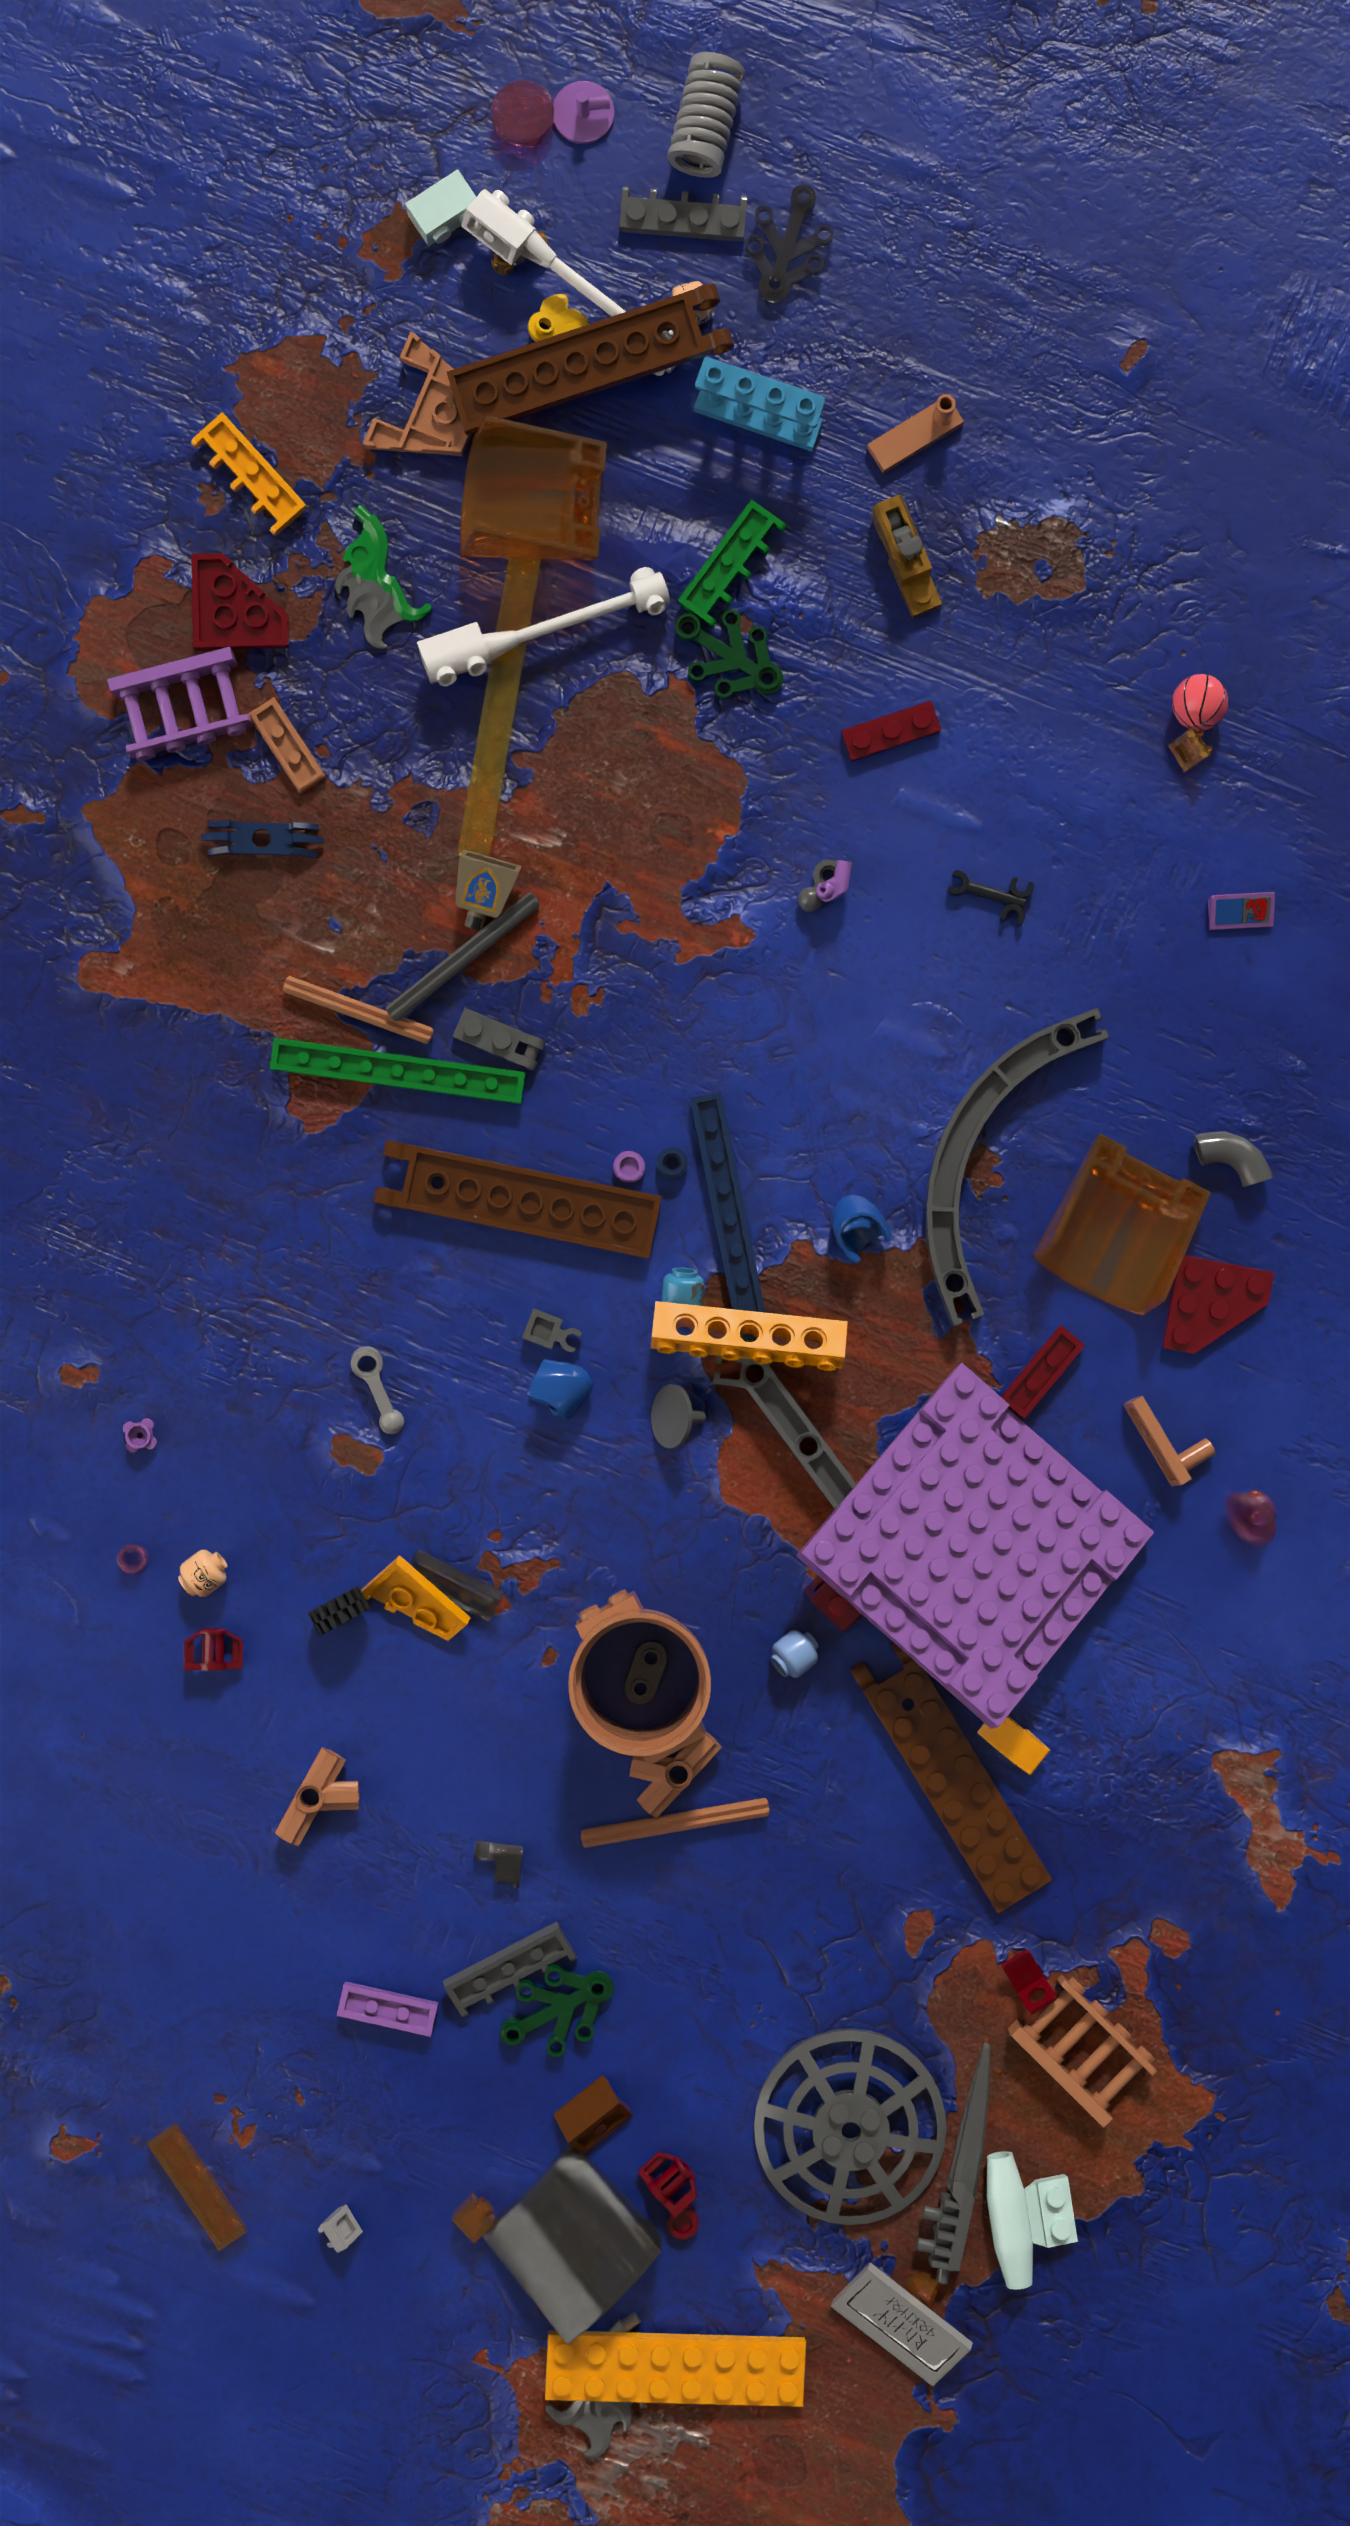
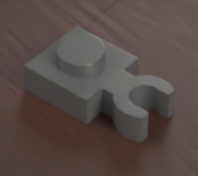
M533 1308L522 1338L552 1349L555 1341H557L564 1350L575 1352L576 1348L569 1346L566 1339L570 1334L581 1337L582 1333L575 1328L560 1329L563 1319Z

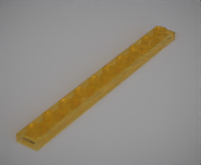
M511 544L496 632L517 631L530 626L543 555L542 549ZM527 641L519 643L517 647L494 659L490 664L458 855H461L464 849L489 857L491 855Z

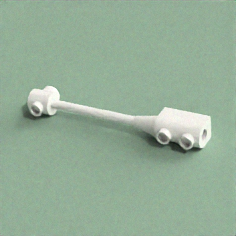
M484 189L466 208L461 226L511 266L522 255L547 269L553 270L611 317L626 312L558 259L555 252L536 232V228L533 227L535 223L533 216L526 210H520L518 213H515L508 207L509 199L502 191L495 190L491 194ZM665 330L661 336L663 339L669 340L673 337L674 333L671 330L669 332ZM676 366L653 374L661 376L665 371L671 373Z
M643 567L636 570L631 576V582H629L631 592L517 631L511 630L482 634L478 623L474 622L418 641L417 645L423 666L431 684L438 682L441 686H449L456 681V675L468 671L471 676L483 674L487 669L486 665L491 664V661L517 647L519 643L635 604L639 613L648 610L649 614L658 615L665 610L666 604L670 603L665 580L661 572L654 573L652 568Z

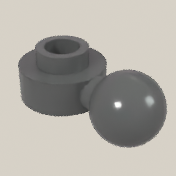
M826 859L816 865L813 871L814 885L804 888L798 895V904L802 910L815 912L821 907L823 901L817 896L816 887L819 883L825 882L822 877L825 871H832L835 874L837 861Z

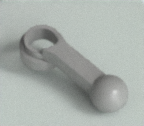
M371 1346L360 1347L351 1356L352 1371L369 1385L381 1413L379 1418L381 1430L387 1434H397L404 1426V1417L399 1411L393 1409L380 1379L379 1373L383 1366L382 1356L377 1349ZM363 1356H371L376 1360V1365L371 1371H362L357 1365L359 1359Z

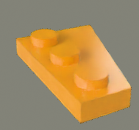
M400 1555L361 1590L365 1599L369 1600L372 1597L386 1604L384 1609L394 1614L396 1610L411 1617L413 1623L447 1641L462 1630L471 1618Z

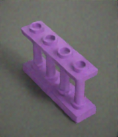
M230 647L107 679L110 692L116 699L121 698V700H125L136 742L125 746L126 752L131 758H137L138 761L148 760L155 757V753L160 751L178 752L184 750L187 744L198 742L201 745L216 741L217 736L224 734L239 736L246 733L247 728L253 727L252 720L248 714L239 715L229 677L231 668L238 667L235 654ZM208 674L217 677L227 719L213 723L208 721L198 683L201 676ZM178 682L186 684L197 726L183 731H178L168 693L170 684ZM151 690L156 694L166 735L148 740L137 697L140 696V692Z

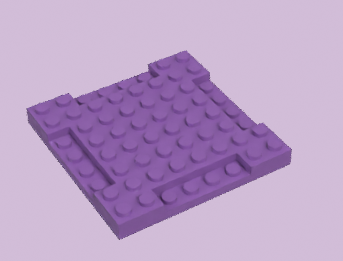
M960 1363L952 1370L796 1556L986 1725L993 1729L1001 1725L1037 1680L1039 1672L1111 1582L1117 1580L1153 1535L1154 1531L1107 1490L1101 1491L1012 1413L1008 1409L1010 1404L963 1363Z

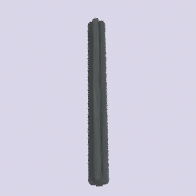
M530 892L525 894L499 915L498 918L494 919L386 1007L388 1015L394 1021H399L538 909L540 905L537 898Z

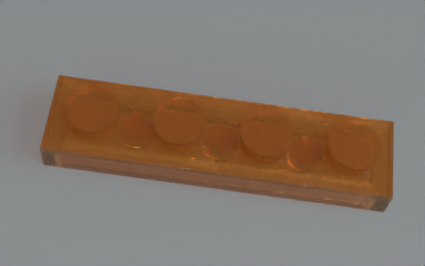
M176 2122L149 2140L148 2146L219 2251L246 2233L247 2227Z

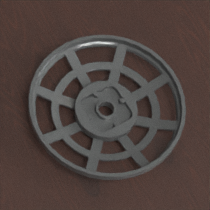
M853 2028L830 2030L813 2035L798 2043L785 2053L770 2070L761 2087L756 2103L754 2117L755 2145L760 2163L768 2179L780 2195L795 2208L813 2218L829 2223L843 2225L868 2224L886 2219L903 2210L917 2199L929 2185L939 2167L945 2148L947 2130L945 2109L940 2091L931 2073L921 2060L904 2045L888 2036L870 2030ZM836 2042H862L859 2062H839L819 2069L810 2054V2051L818 2047ZM875 2045L901 2057L919 2076L903 2088L889 2073L872 2065ZM799 2059L809 2077L795 2090L787 2109L769 2104L770 2095L779 2078L790 2065ZM841 2073H856L853 2090H843L834 2093L826 2080L830 2076ZM869 2076L885 2083L895 2094L880 2104L874 2097L866 2093ZM815 2086L824 2100L817 2108L815 2115L811 2116L797 2112L803 2097ZM925 2088H927L931 2095L936 2112V2140L918 2138V2119L911 2099ZM901 2106L904 2107L908 2119V2136L890 2133L887 2116ZM765 2117L784 2122V2143L791 2161L776 2169L773 2168L765 2146ZM849 2122L856 2123L860 2127L859 2134L854 2138H847L842 2134L843 2126ZM794 2125L812 2130L815 2144L814 2148L800 2156L794 2143ZM892 2147L905 2150L899 2164L887 2176L878 2162L886 2148ZM915 2151L933 2154L931 2163L922 2180L907 2196L902 2198L893 2183L907 2170ZM823 2158L828 2164L836 2168L833 2185L818 2179L807 2167ZM867 2168L876 2182L863 2188L846 2189L849 2171H859ZM799 2173L812 2187L830 2195L826 2212L817 2210L802 2202L786 2188L782 2181ZM882 2191L892 2205L883 2211L869 2215L851 2217L839 2215L843 2198H864Z

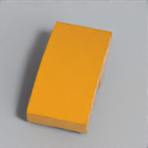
M1009 1715L999 1727L991 1729L984 1723L977 1731L994 1748L1029 1775L1033 1774L1051 1751L1028 1729H1023Z

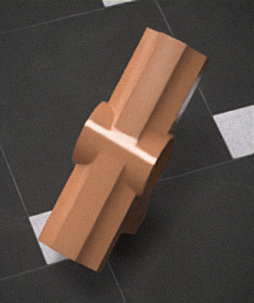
M705 1731V1737L684 1747L675 1757L666 1756L649 1766L646 1765L642 1756H633L629 1777L651 1781V1784L636 1800L642 1808L656 1819L683 1789L689 1786L693 1778L722 1748L717 1740L707 1731ZM677 1765L683 1766L687 1770L688 1777L682 1781L675 1780L671 1776V1768Z
M321 1747L277 1827L276 1835L286 1842L299 1847L318 1811L359 1809V1781H335L346 1759L332 1750ZM311 1788L317 1791L319 1801L315 1804H307L302 1798L304 1790Z

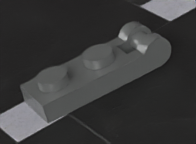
M464 1008L452 1036L459 1041L531 1071H534L538 1062L535 1060L539 1050L543 1051L546 1041L524 1033L467 1008ZM520 1042L528 1045L524 1056L516 1053Z

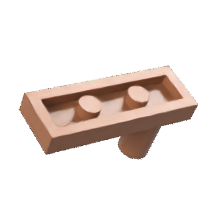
M941 395L934 404L867 444L869 453L883 474L963 426L964 420L955 408V399L951 395Z
M1143 1396L1132 1398L1123 1404L1171 1487L1183 1485L1192 1478L1188 1471L1216 1454L1211 1442L1204 1438L1177 1455Z

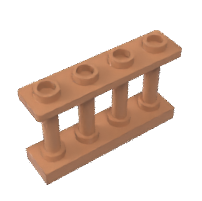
M1061 1974L1057 1980L1064 1990L1058 1995L1057 2000L1051 2003L1031 2024L1027 2023L1023 2026L1016 2019L1008 2028V2031L1104 2128L1113 2119L1107 2110L1110 2107L1109 2102L1143 2067L1154 2076L1157 2072L1152 2064L1155 2058L1142 2045L1137 2049L1129 2041L1132 2035L1119 2022L1114 2026L1106 2019L1109 2014L1108 2011L1096 1999L1090 2003L1083 1996L1086 1990L1075 1978L1071 1977L1067 1980ZM1075 1999L1088 2012L1054 2047L1050 2045L1046 2049L1038 2041L1041 2038L1040 2033ZM1098 2021L1111 2035L1077 2070L1073 2068L1069 2072L1061 2064L1064 2061L1063 2056ZM1121 2044L1134 2058L1100 2093L1096 2091L1092 2095L1084 2087L1087 2084L1086 2079Z

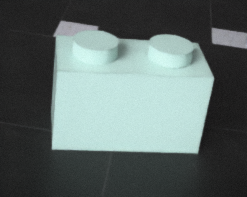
M457 169L406 202L405 205L408 217L429 247L435 242L437 244L444 242L451 236L452 231L461 226L466 208L476 196Z

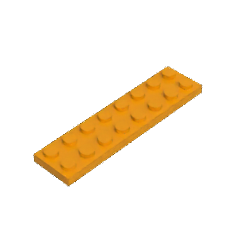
M548 2330L545 2400L803 2407L806 2340L805 2337Z

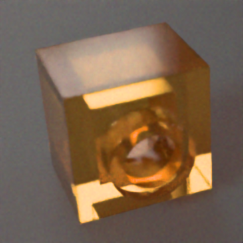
M472 2193L454 2210L452 2221L475 2243L493 2226L495 2218L493 2214L494 2209L485 2198L480 2197L478 2199Z

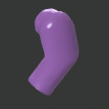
M837 860L834 877L817 885L816 894L822 901H833L847 892L852 863Z

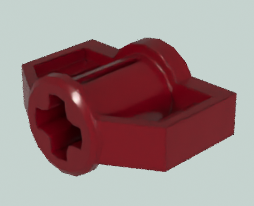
M202 1628L183 1640L184 1671L243 1669V1640L227 1631L226 1628ZM224 1634L232 1637V1661H224ZM202 1635V1662H194V1639Z
M660 2151L637 2171L647 2183L653 2195L669 2210L674 2218L678 2217L698 2198L695 2174L689 2165L678 2156ZM666 2159L675 2161L656 2180L653 2178L651 2173ZM679 2172H681L680 2175H678V2176L665 2188V2185L668 2184ZM690 2180L691 2190L675 2204L671 2197Z

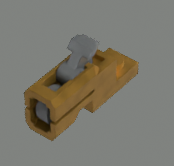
M896 495L877 503L872 508L871 519L888 553V563L912 619L941 608V599L930 576L932 571L931 563L903 496Z

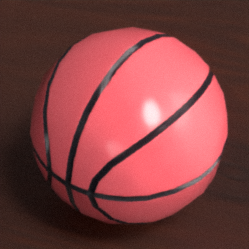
M1207 674L1192 675L1184 679L1175 689L1172 697V709L1177 720L1184 727L1194 731L1208 730L1216 726L1226 715L1228 710V694L1223 684L1215 677Z

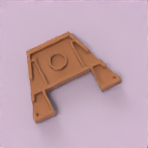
M410 332L399 357L400 361L427 372V378L405 429H400L373 418L363 446L371 450L463 456L471 434L466 435L447 376V371L453 370V368L435 350L430 349L415 333Z

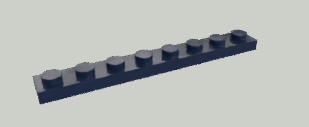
M718 1092L690 1098L731 1307L735 1310L765 1313L722 1093ZM752 1334L741 1335V1338L746 1342L756 1341Z

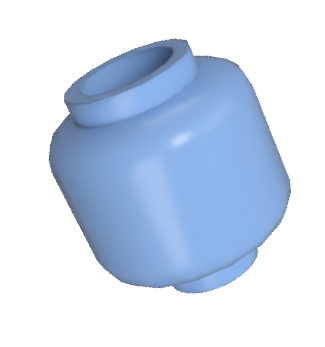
M791 1630L772 1646L773 1655L770 1659L782 1676L798 1678L817 1663L818 1655L816 1649L819 1646L814 1637L808 1632L802 1634L797 1630Z

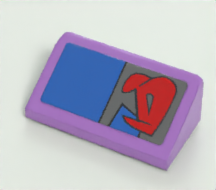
M1275 892L1210 896L1208 898L1209 930L1273 927Z

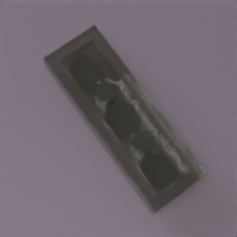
M419 1549L411 1561V1566L458 1607L488 1622L490 1621L503 1592Z

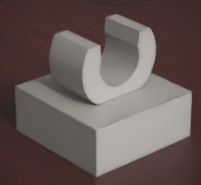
M347 2204L337 2208L318 2228L319 2233L324 2231L330 2240L327 2246L329 2248L334 2247L337 2253L345 2250L363 2232Z

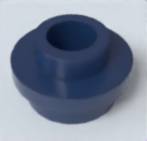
M667 1148L657 1157V1170L666 1179H678L687 1170V1157L684 1152L677 1148ZM670 1158H675L678 1161V1167L674 1170H670L666 1166V1162Z

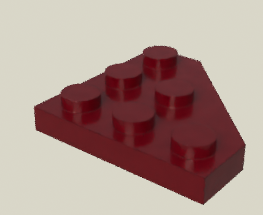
M223 553L191 554L193 648L195 651L219 650L230 647L232 650L290 648L289 616L280 606L276 605L263 590L240 571Z
M1179 1254L1161 1348L1195 1354L1269 1304L1274 1272Z

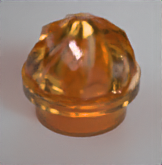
M918 2272L908 2279L907 2289L920 2302L930 2306L938 2292L940 2283L933 2279V2274Z

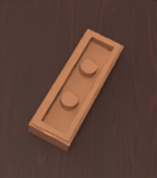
M275 697L248 713L300 795L327 778Z

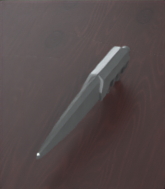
M987 2042L983 2044L959 2126L950 2171H948L946 2185L951 2194L940 2193V2208L923 2207L922 2219L937 2222L933 2227L934 2238L933 2240L917 2238L915 2244L916 2251L928 2253L927 2260L930 2266L938 2268L935 2281L940 2284H948L950 2271H960L978 2186L989 2102L990 2045Z

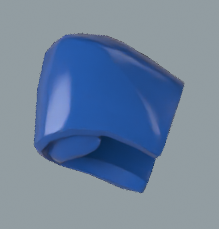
M848 1195L842 1197L835 1205L831 1219L834 1235L847 1257L858 1263L861 1260L857 1254L875 1238L883 1235L886 1242L891 1241L892 1233L882 1213L871 1201L861 1196Z
M544 1359L531 1383L527 1395L529 1399L548 1406L554 1416L569 1420L585 1402L593 1389L594 1383L588 1372L579 1365Z

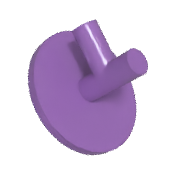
M573 82L565 86L557 94L553 102L552 117L554 125L565 139L573 143L590 144L600 140L609 132L614 121V104L609 93L603 87L593 82Z

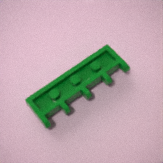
M751 499L677 600V604L713 628L717 622L708 614L719 599L727 605L732 603L733 598L725 592L737 575L749 580L752 574L744 565L756 549L765 555L768 554L770 548L762 541L772 527H775L780 532H784L787 525Z

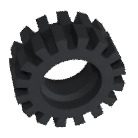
M356 1586L307 1614L317 1633L321 1636L370 1609V1606L359 1586Z

